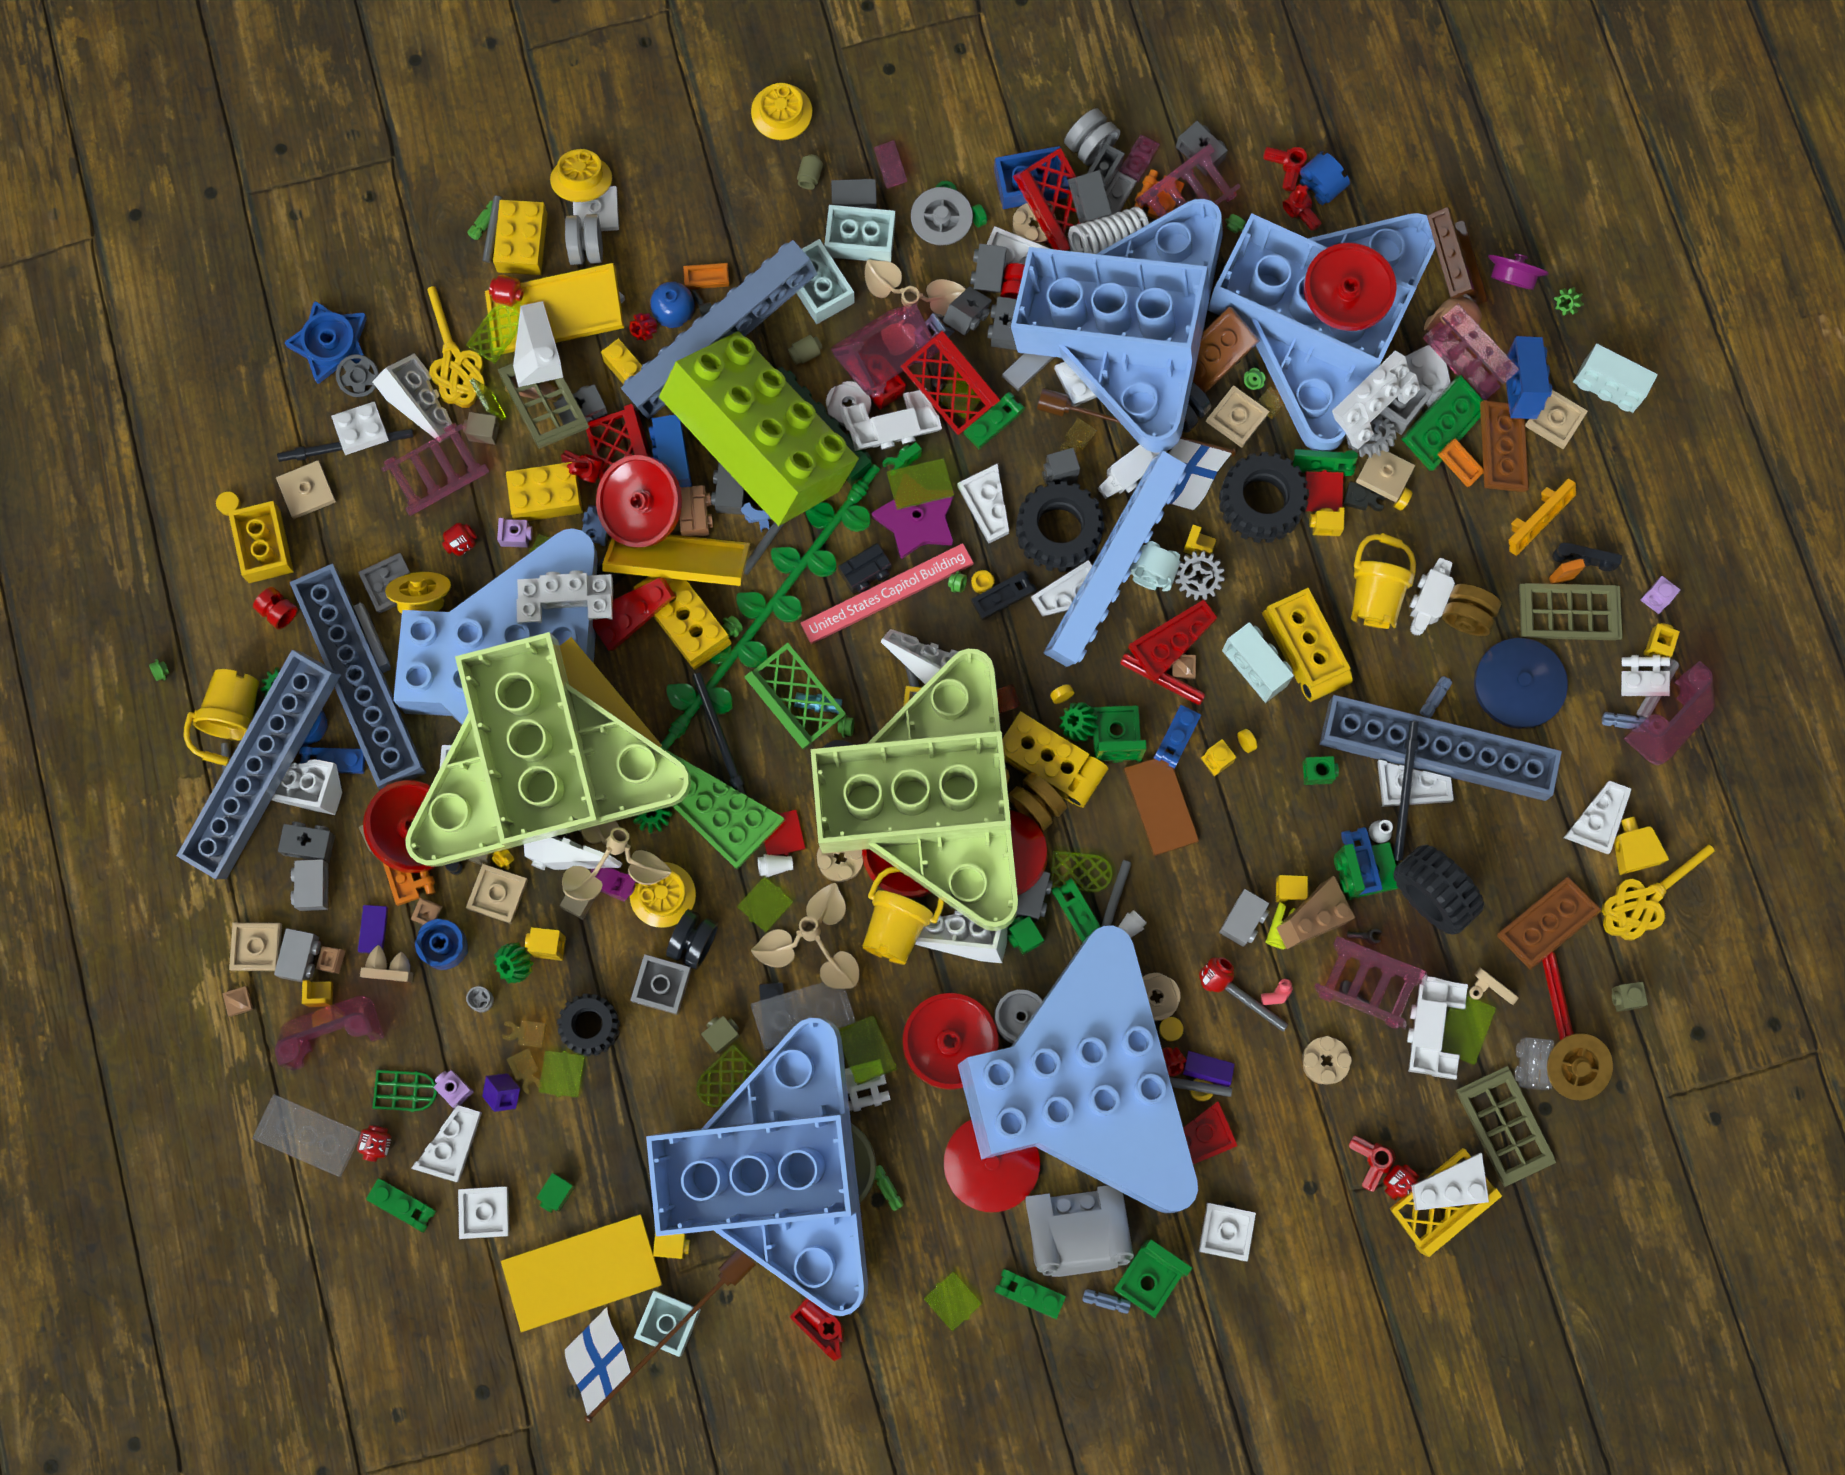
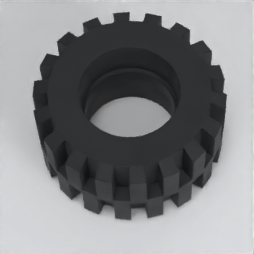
M583 994L581 997L575 996L573 1001L566 1002V1007L564 1010L561 1009L559 1013L561 1015L560 1019L557 1020L559 1025L558 1034L561 1036L563 1043L575 1053L584 1056H597L602 1051H608V1047L611 1044H615V1038L620 1033L618 1030L620 1021L614 1007L606 999L595 994ZM586 1012H596L602 1018L600 1032L590 1039L580 1037L576 1032L578 1018Z

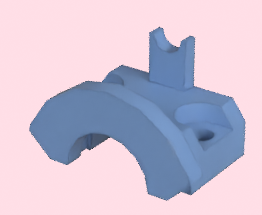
M750 503L743 505L741 512L749 523L759 521L761 532L764 528L770 529L768 520L771 518L764 510H755L751 507Z
M589 505L582 519V531L589 537L595 536L590 538L592 542L605 546L608 541V533L599 520L596 506Z

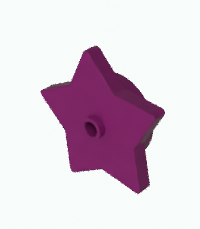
M904 474L895 499L872 512V518L894 533L900 558L906 557L923 545H952L953 539L945 517L954 498V491L925 490L912 478ZM913 515H920V517L914 518Z

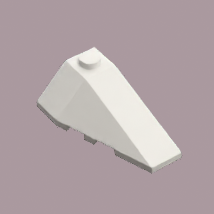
M414 353L386 367L373 383L388 402L437 441L441 442L454 435L456 431L446 409L441 407L437 399L439 397L438 391L432 388L429 381L431 379L429 371Z

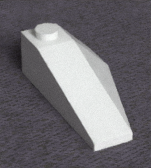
M543 301L522 305L520 308L513 364L518 387L563 378L561 362Z
M892 629L881 640V643L924 684L958 653V651L952 649L950 653L939 650L938 645L934 643L930 645L921 644L916 637Z
M316 759L308 760L307 763L302 764L292 763L271 800L335 815L342 795L337 765L332 762Z
M557 836L524 844L525 857L533 861L531 865L541 870H545L546 867L554 870H564L572 866H583L587 869L596 868L604 855L603 852L587 846L582 848L581 845L563 837L561 839ZM609 855L601 868H620L622 863Z
M955 911V914L939 916L937 923L930 922V925L923 927L915 945L978 961L1002 963L1007 945V927L998 931L986 930L959 911Z

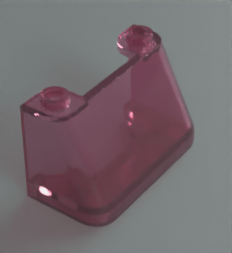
M916 303L885 312L832 346L831 351L866 395L876 397L885 391L884 387L887 386L886 382L903 371L900 366L930 341L932 336ZM934 344L927 349L926 359L933 360L932 356L939 352ZM923 353L918 357L919 359H923ZM913 361L907 368L916 363L922 365L923 361Z
M1701 661L1694 664L1675 681L1680 687V694L1676 699L1684 707L1674 718L1668 722L1660 715H1651L1637 728L1632 729L1624 738L1627 743L1654 765H1661L1668 761L1715 708L1713 675L1709 668Z
M356 996L285 1022L280 1029L275 1047L278 1065L292 1071L304 1067L303 1060L305 1055L312 1052L309 1040L344 1027L351 1036L361 1037L367 1035L372 1042L384 1038L373 1002L366 996Z

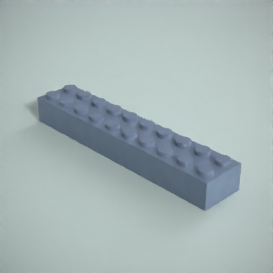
M794 240L783 244L776 255L762 263L761 268L755 273L748 274L740 286L732 288L727 293L726 298L712 305L710 311L705 316L697 318L693 322L692 327L686 332H681L669 347L662 348L655 359L646 362L641 367V371L635 376L627 378L621 389L649 420L666 405L659 398V395L675 362L737 331L744 337L748 335L817 275L810 258Z
M330 564L291 581V587L325 666L341 674L335 689L377 787L381 790L391 783L412 780L426 774L397 704L394 702L384 674L378 667L339 571L333 564Z
M291 650L176 855L177 857L214 879H227L341 674L303 652Z
M1333 695L1329 701L1319 745L1404 766L1406 755L1404 742L1408 737L1409 720L1419 721L1417 734L1419 746L1418 750L1415 751L1414 769L1544 801L1553 796L1562 751Z

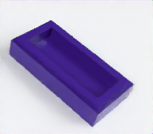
M363 905L358 945L359 953L370 954L377 945H380L384 951L388 907Z
M1188 1051L1183 1075L1230 1087L1234 1064Z

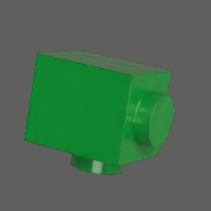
M1021 916L1011 923L1012 927L1008 930L1010 935L1007 938L1013 948L1018 947L1022 955L1043 944L1044 939L1030 916L1025 919Z

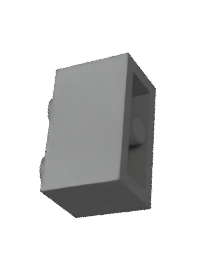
M323 859L295 861V866L291 869V880L294 882V891H291V904L299 911L328 910V863Z
M1244 889L1219 933L1243 947L1247 942L1252 943L1258 933L1255 930L1258 922L1263 924L1270 912L1266 910L1269 903Z
M286 929L274 975L298 982L312 978L315 970V965L313 964L314 956L318 955L321 946L319 937L311 933Z

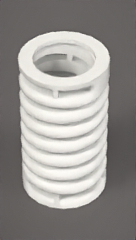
M1133 207L1130 210L1126 209L1122 212L1070 227L1068 232L1070 250L1072 252L1097 254L1141 229V222L1143 227L1148 225V219L1141 208Z

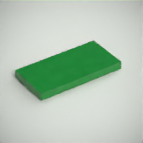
M1459 375L1401 439L1428 470L1433 471L1442 461L1437 454L1452 439L1456 438L1459 442L1481 418L1480 403L1484 400L1463 376Z

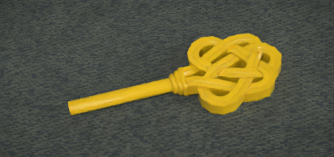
M432 286L427 290L444 345L442 351L443 358L432 363L429 374L433 382L439 386V392L444 402L456 404L462 408H469L486 389L485 381L481 375L484 368L483 360L477 352L471 350L460 352L459 347L452 341L435 286ZM452 354L455 357L454 362L452 361ZM468 360L474 361V362H475V366H474L471 362H469ZM462 367H464V368L470 373V375H468V374L462 369ZM459 377L463 381L462 385L459 384Z
M1707 845L1662 882L1650 885L1648 888H1645L1640 881L1634 879L1621 882L1616 889L1615 896L1610 897L1602 904L1605 931L1612 936H1621L1624 940L1632 941L1640 937L1645 931L1654 930L1661 926L1665 920L1664 909L1658 902L1663 899L1666 890L1714 853V848L1711 845ZM1632 888L1634 891L1626 892V889ZM1653 894L1649 901H1646V896ZM1636 899L1634 902L1625 904V901ZM1633 910L1631 915L1626 917L1625 912ZM1654 913L1655 919L1653 922H1650Z

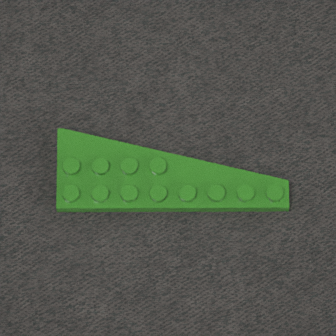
M661 747V749L681 762L691 776V788L688 795L682 802L673 805V807L736 869L785 821L781 815Z

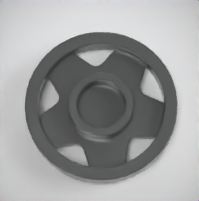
M357 354L348 356L339 363L336 370V380L343 392L353 397H363L372 393L376 388L373 381L379 375L376 364L370 358ZM359 358L361 360L359 363H355L351 359ZM370 366H372L374 374L369 372ZM344 367L346 373L340 376L341 369ZM372 385V387L365 392V386ZM345 386H352L354 392L349 391Z

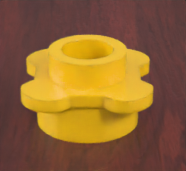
M507 849L492 853V859L498 867H504L506 870L510 869L509 864L514 861V858Z

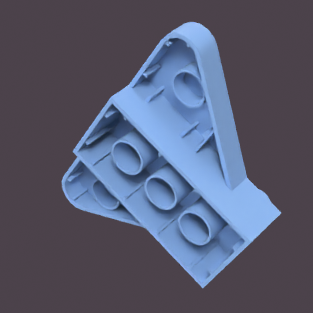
M1194 199L1097 254L1029 247L1011 323V330L1018 353L1062 358L1136 441L1146 450L1154 453L1172 449L1179 442L1182 435L1223 236L1222 216L1218 206L1206 199Z
M1251 213L1214 288L1208 311L1220 316L1226 309L1232 307L1259 338L1260 341L1256 344V347L1302 441L1311 450L1331 452L1338 448L1346 436L1345 431L1335 420L1332 410L1379 367L1436 247L1426 215L1419 213L1403 215L1307 239ZM1341 243L1365 245L1381 254L1393 269L1397 284L1396 296L1387 315L1374 326L1357 331L1336 329L1317 318L1308 306L1304 294V280L1308 267L1320 252L1330 246Z
M566 529L557 533L450 612L402 610L394 702L405 714L453 716L462 725L469 712L455 656L548 632L558 640L559 646L572 637L594 663L596 633L593 629V620L589 621L588 607L543 609L542 607V623L527 622L518 624L516 600L518 599L517 579L540 578V575H546L547 572L569 574L570 571L575 570L583 571L588 576L597 575V551L590 537L577 529Z
M1103 926L1091 933L1082 943L1010 1048L967 1057L958 1064L981 1160L1030 1147H1037L1157 1211L1175 1213L1188 1208L1196 1198L1198 1184L1133 942L1123 929L1116 926Z
M813 1017L802 1020L793 1027L703 1128L646 1136L656 1236L714 1230L824 1311L832 1315L844 1316L852 1313L862 1305L868 1295L867 1267L842 1039L839 1029L833 1022L825 1018Z

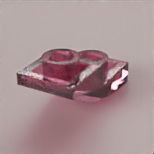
M1140 135L1133 145L1129 156L1121 166L1120 172L1137 180L1139 183L1160 144Z
M893 140L874 147L886 188L908 182L895 141Z

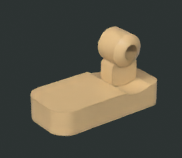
M1481 967L1474 974L1478 980L1475 986L1469 989L1471 998L1480 999L1483 992L1490 987L1512 1005L1519 999L1516 994ZM1478 990V994L1474 995L1473 992Z

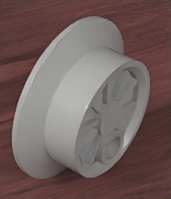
M937 187L925 191L916 199L911 210V222L915 232L923 240L935 245H949L962 239L968 233L973 219L972 209L968 200L958 191L946 187Z

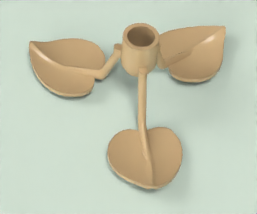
M868 259L865 267V281L869 291L879 298H886L891 291L896 294H902L901 302L905 306L903 320L891 318L884 323L881 329L882 342L893 357L907 353L917 342L918 334L915 332L918 329L917 326L906 321L909 309L914 308L918 304L919 299L930 302V308L935 314L945 316L949 305L966 290L960 284L944 279L935 280L927 286L928 298L923 296L922 293L919 294L918 289L913 286L895 289L902 280L900 269L888 261Z
M616 821L581 829V834L585 840L592 844L602 841L607 849L592 873L583 866L568 868L563 875L562 886L563 892L572 899L585 901L595 898L599 895L603 886L602 882L595 876L610 853L618 855L624 851L627 862L631 864L628 868V873L633 880L640 884H655L668 877L672 871L661 859L647 851H635L631 858L629 851L631 846L627 844L629 833L625 829L619 828Z
M836 883L824 887L810 899L806 908L807 917L801 919L799 923L800 930L796 932L797 936L793 943L792 937L788 932L777 929L764 935L758 944L751 949L752 954L765 965L784 967L794 960L795 953L792 948L797 946L801 937L807 941L816 940L828 959V962L824 963L820 969V977L826 986L832 989H851L859 981V967L855 958L844 951L836 953L832 958L819 937L821 932L819 925H821L822 921L827 925L836 924L844 917L846 912L845 901Z

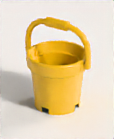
M1382 533L1380 535L1372 534L1367 536L1360 543L1354 562L1356 586L1351 615L1353 621L1358 622L1360 617L1365 619L1363 625L1389 629L1391 624L1393 628H1396L1406 590L1413 586L1416 572L1414 554L1401 539ZM1372 540H1379V542L1401 548L1409 557L1410 570L1384 562L1361 561L1364 547Z
M217 669L212 675L201 708L195 710V713L189 712L187 714L184 726V740L187 747L195 755L202 757V760L226 766L230 761L229 757L208 751H200L192 744L190 739L192 719L193 725L204 733L228 740L241 741L253 720L259 681L248 674H245L244 678L238 676L235 670Z
M890 867L878 874L868 894V898L873 900L872 903L875 907L862 946L863 949L880 958L883 956L889 958L890 962L905 965L923 927L930 925V922L937 923L944 901L939 898L933 916L931 910L914 900L888 891L878 890L876 892L883 877L889 873H903L896 867Z

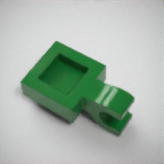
M917 442L911 446L908 444L899 451L898 458H886L883 461V467L889 464L894 465L895 467L890 471V475L895 476L900 469H905L920 458L922 449Z

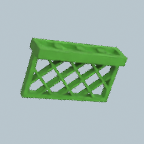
M786 643L756 669L744 676L803 750L846 715L789 643ZM788 649L793 655L792 666L779 665L780 655ZM777 658L776 664H770ZM796 660L801 667H795ZM765 667H776L774 681L764 680L759 672ZM779 668L792 669L791 682L777 681ZM795 669L806 671L808 674L807 684L794 683ZM810 678L815 682L816 685L810 684ZM768 683L774 684L773 690H772V688L768 685ZM777 684L790 685L789 699L777 696ZM793 686L807 687L805 700L792 699ZM809 687L819 688L823 692L822 702L808 701ZM825 696L828 698V700H829L831 703H826V702H824V701H825ZM782 701H788V702H789V703H788V708L786 707V705H785ZM791 702L805 703L804 717L794 716L791 713ZM808 704L821 705L820 718L806 717ZM824 705L834 706L840 714L832 720L823 719ZM797 719H803V726ZM806 720L819 721V731L812 736L805 730ZM822 721L828 722L824 727H822Z

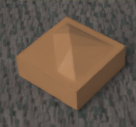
M1182 655L1172 665V676L1176 679H1195L1196 655Z
M420 897L411 920L424 925L431 920L437 919L443 906Z
M322 946L316 969L339 974L345 951Z
M244 986L222 993L229 1017L254 1010L248 987Z

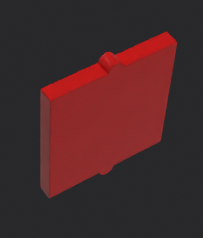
M1326 470L1322 472L1306 471L1307 485L1305 488L1309 489V497L1305 511L1316 512L1320 509L1329 508L1333 512H1337L1339 508H1342L1343 472H1327Z
M797 810L784 813L776 812L785 821L764 842L767 855L779 856L785 854V856H788L789 853L805 850Z

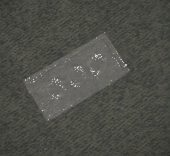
M823 982L751 1004L765 1050L775 1048L794 1026L808 1018H825L833 1022L837 1028L856 1022L846 990L832 989Z
M273 1094L252 1139L341 1177L360 1138L361 1132Z

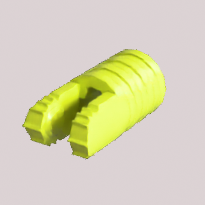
M1279 902L1266 943L1279 949H1286L1277 931V927L1283 922L1282 918L1286 907L1281 902ZM1295 908L1290 910L1288 916L1295 910Z

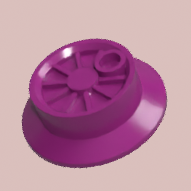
M1515 253L1514 256H1517L1515 260L1488 255V258L1495 264L1491 278L1501 282L1534 290L1538 277L1549 275V272L1524 263L1528 257Z

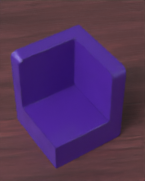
M507 1073L486 1076L482 1096L494 1112L516 1109L520 1088Z

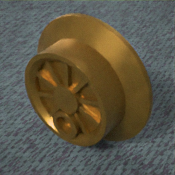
M1584 1033L1572 1034L1561 1039L1552 1048L1547 1060V1075L1551 1085L1559 1094L1572 1100H1586L1601 1093L1608 1085L1613 1072L1612 1056L1607 1046L1598 1038Z

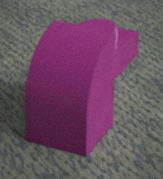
M600 868L595 876L602 882L601 892L625 902L634 892L636 881L629 874L621 873L613 868Z

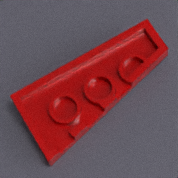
M658 578L612 600L613 619H593V627L608 651H614L673 600L676 595L665 578Z
M1202 600L1130 643L1128 648L1155 684L1216 621L1217 616L1206 601Z
M1216 1102L1183 1127L1193 1165L1237 1147L1219 1102Z

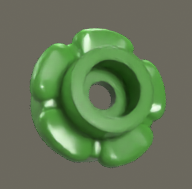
M1231 214L1229 218L1225 219L1227 229L1234 233L1243 231L1246 222L1242 218Z
M1251 368L1250 371L1245 373L1244 383L1249 389L1255 390L1264 386L1266 377L1258 368Z
M961 571L951 574L948 581L951 591L962 593L966 587L967 576L961 574Z
M730 616L728 619H723L724 624L722 627L729 637H737L739 632L743 630L741 623L736 617Z
M155 659L154 663L149 664L155 680H166L165 675L169 674L164 661L159 663L158 659Z
M847 715L838 722V733H842L844 738L852 736L854 731V718H849Z

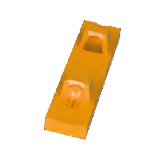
M1568 478L1556 492L1546 487L1541 492V500L1545 503L1526 522L1516 518L1511 523L1512 531L1515 534L1509 539V552L1517 556L1576 496L1575 482Z

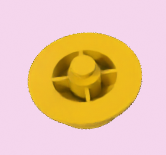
M776 83L758 93L752 103L751 116L755 127L766 137L775 140H789L799 136L806 130L812 118V106L808 96L798 87L786 83Z
M576 149L561 156L551 173L550 182L554 192L561 198L572 202H587L597 199L607 192L612 183V173L608 165L600 160L597 154L585 149Z
M416 572L392 580L386 586L385 593L389 600L397 603V609L401 614L402 610L437 612L443 607V596L449 592L451 584L450 580L444 575L433 572Z
M664 862L672 871L668 877L651 885L635 882L634 892L630 895V903L635 914L643 922L653 927L665 928L678 924L687 909L692 910L695 903L696 890L692 878L683 868L668 862Z

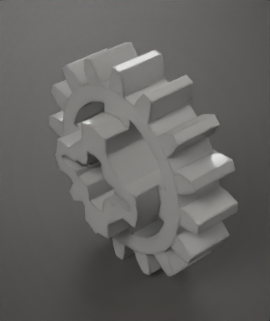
M1380 415L1370 422L1374 435L1359 449L1351 445L1346 434L1349 449L1352 448L1353 451L1359 452L1360 457L1368 454L1369 458H1372L1374 453L1381 456L1382 450L1388 452V446H1394V440L1397 439L1394 423L1391 424L1389 418L1383 421V416Z
M1202 550L1201 555H1197V552L1193 551L1191 558L1187 554L1184 555L1186 562L1180 561L1179 567L1182 569H1178L1176 573L1180 577L1175 582L1182 583L1179 590L1183 591L1186 589V597L1194 594L1195 600L1198 599L1199 595H1202L1203 599L1207 600L1208 593L1215 596L1214 589L1220 590L1222 588L1218 581H1224L1225 579L1224 576L1220 575V573L1224 572V567L1218 568L1221 560L1214 561L1213 553L1208 557L1205 556V550ZM1202 561L1209 563L1212 567L1203 565ZM1192 563L1193 569L1185 574L1187 566ZM1197 571L1205 574L1203 580H1200L1197 576L1195 577ZM1215 577L1213 584L1207 587V581ZM1192 583L1196 585L1198 589L1192 588L1189 584Z

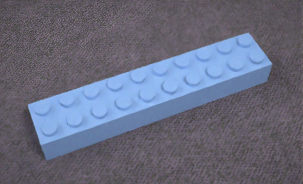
M1162 451L1151 460L1044 651L1045 655L1066 667L1081 662L1087 652L1084 649L1086 644L1093 641L1098 632L1095 629L1099 622H1103L1109 613V610L1106 608L1118 597L1120 590H1118L1119 585L1122 582L1125 583L1131 573L1129 567L1132 562L1136 563L1142 554V551L1139 549L1151 538L1153 534L1151 528L1155 523H1159L1164 514L1162 508L1166 503L1169 504L1175 495V492L1172 490L1184 479L1186 472H1184L1185 463L1165 451Z

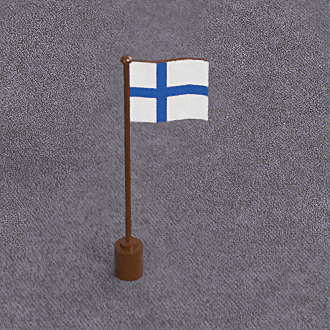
M1042 388L1037 410L1063 417V413L1068 414L1070 409L1120 423L1116 417L1072 406L1067 394ZM1181 436L1179 442L1168 454L1186 464L1184 469L1186 475L1179 485L1177 484L1172 490L1175 492V495L1169 504L1191 511L1198 507L1206 496L1217 472L1230 455L1231 457L1236 455V449L1233 448L1231 450Z
M738 1248L718 1268L721 1272L718 1277L721 1280L632 1371L626 1350L612 1325L608 1307L565 1349L568 1368L583 1398L587 1413L584 1416L586 1423L593 1422L591 1419L724 1283L727 1286L731 1283L736 1286L756 1266L746 1253Z

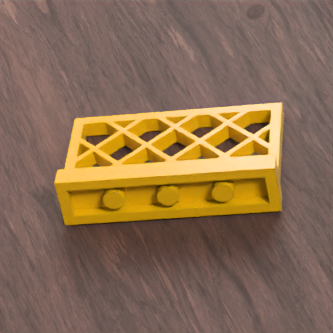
M1462 1148L1428 1177L1452 1167L1463 1157L1467 1160L1471 1156L1466 1149ZM1485 1177L1489 1202L1460 1205L1459 1207H1442L1446 1210L1445 1218L1441 1222L1433 1221L1435 1208L1429 1209L1428 1221L1417 1219L1418 1210H1415L1414 1202L1411 1201L1413 1199L1412 1192L1400 1199L1390 1210L1414 1241L1418 1251L1430 1257L1500 1199L1502 1195ZM1406 1204L1413 1205L1412 1219L1404 1218L1398 1210ZM1416 1223L1427 1224L1426 1234L1419 1239L1415 1234Z

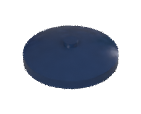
M1513 638L1494 645L1481 658L1474 675L1475 694L1482 709L1493 720L1510 728L1529 729L1546 723L1560 710L1567 695V675L1560 659L1551 649L1531 639Z

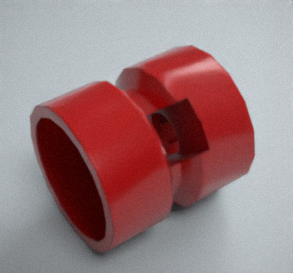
M1011 263L1005 266L1003 279L1006 282L1002 284L1001 297L1017 299L1025 267L1024 264Z
M269 587L262 591L253 603V609L262 617H267V621L277 630L286 627L298 612V608L288 599H284V596L274 587Z

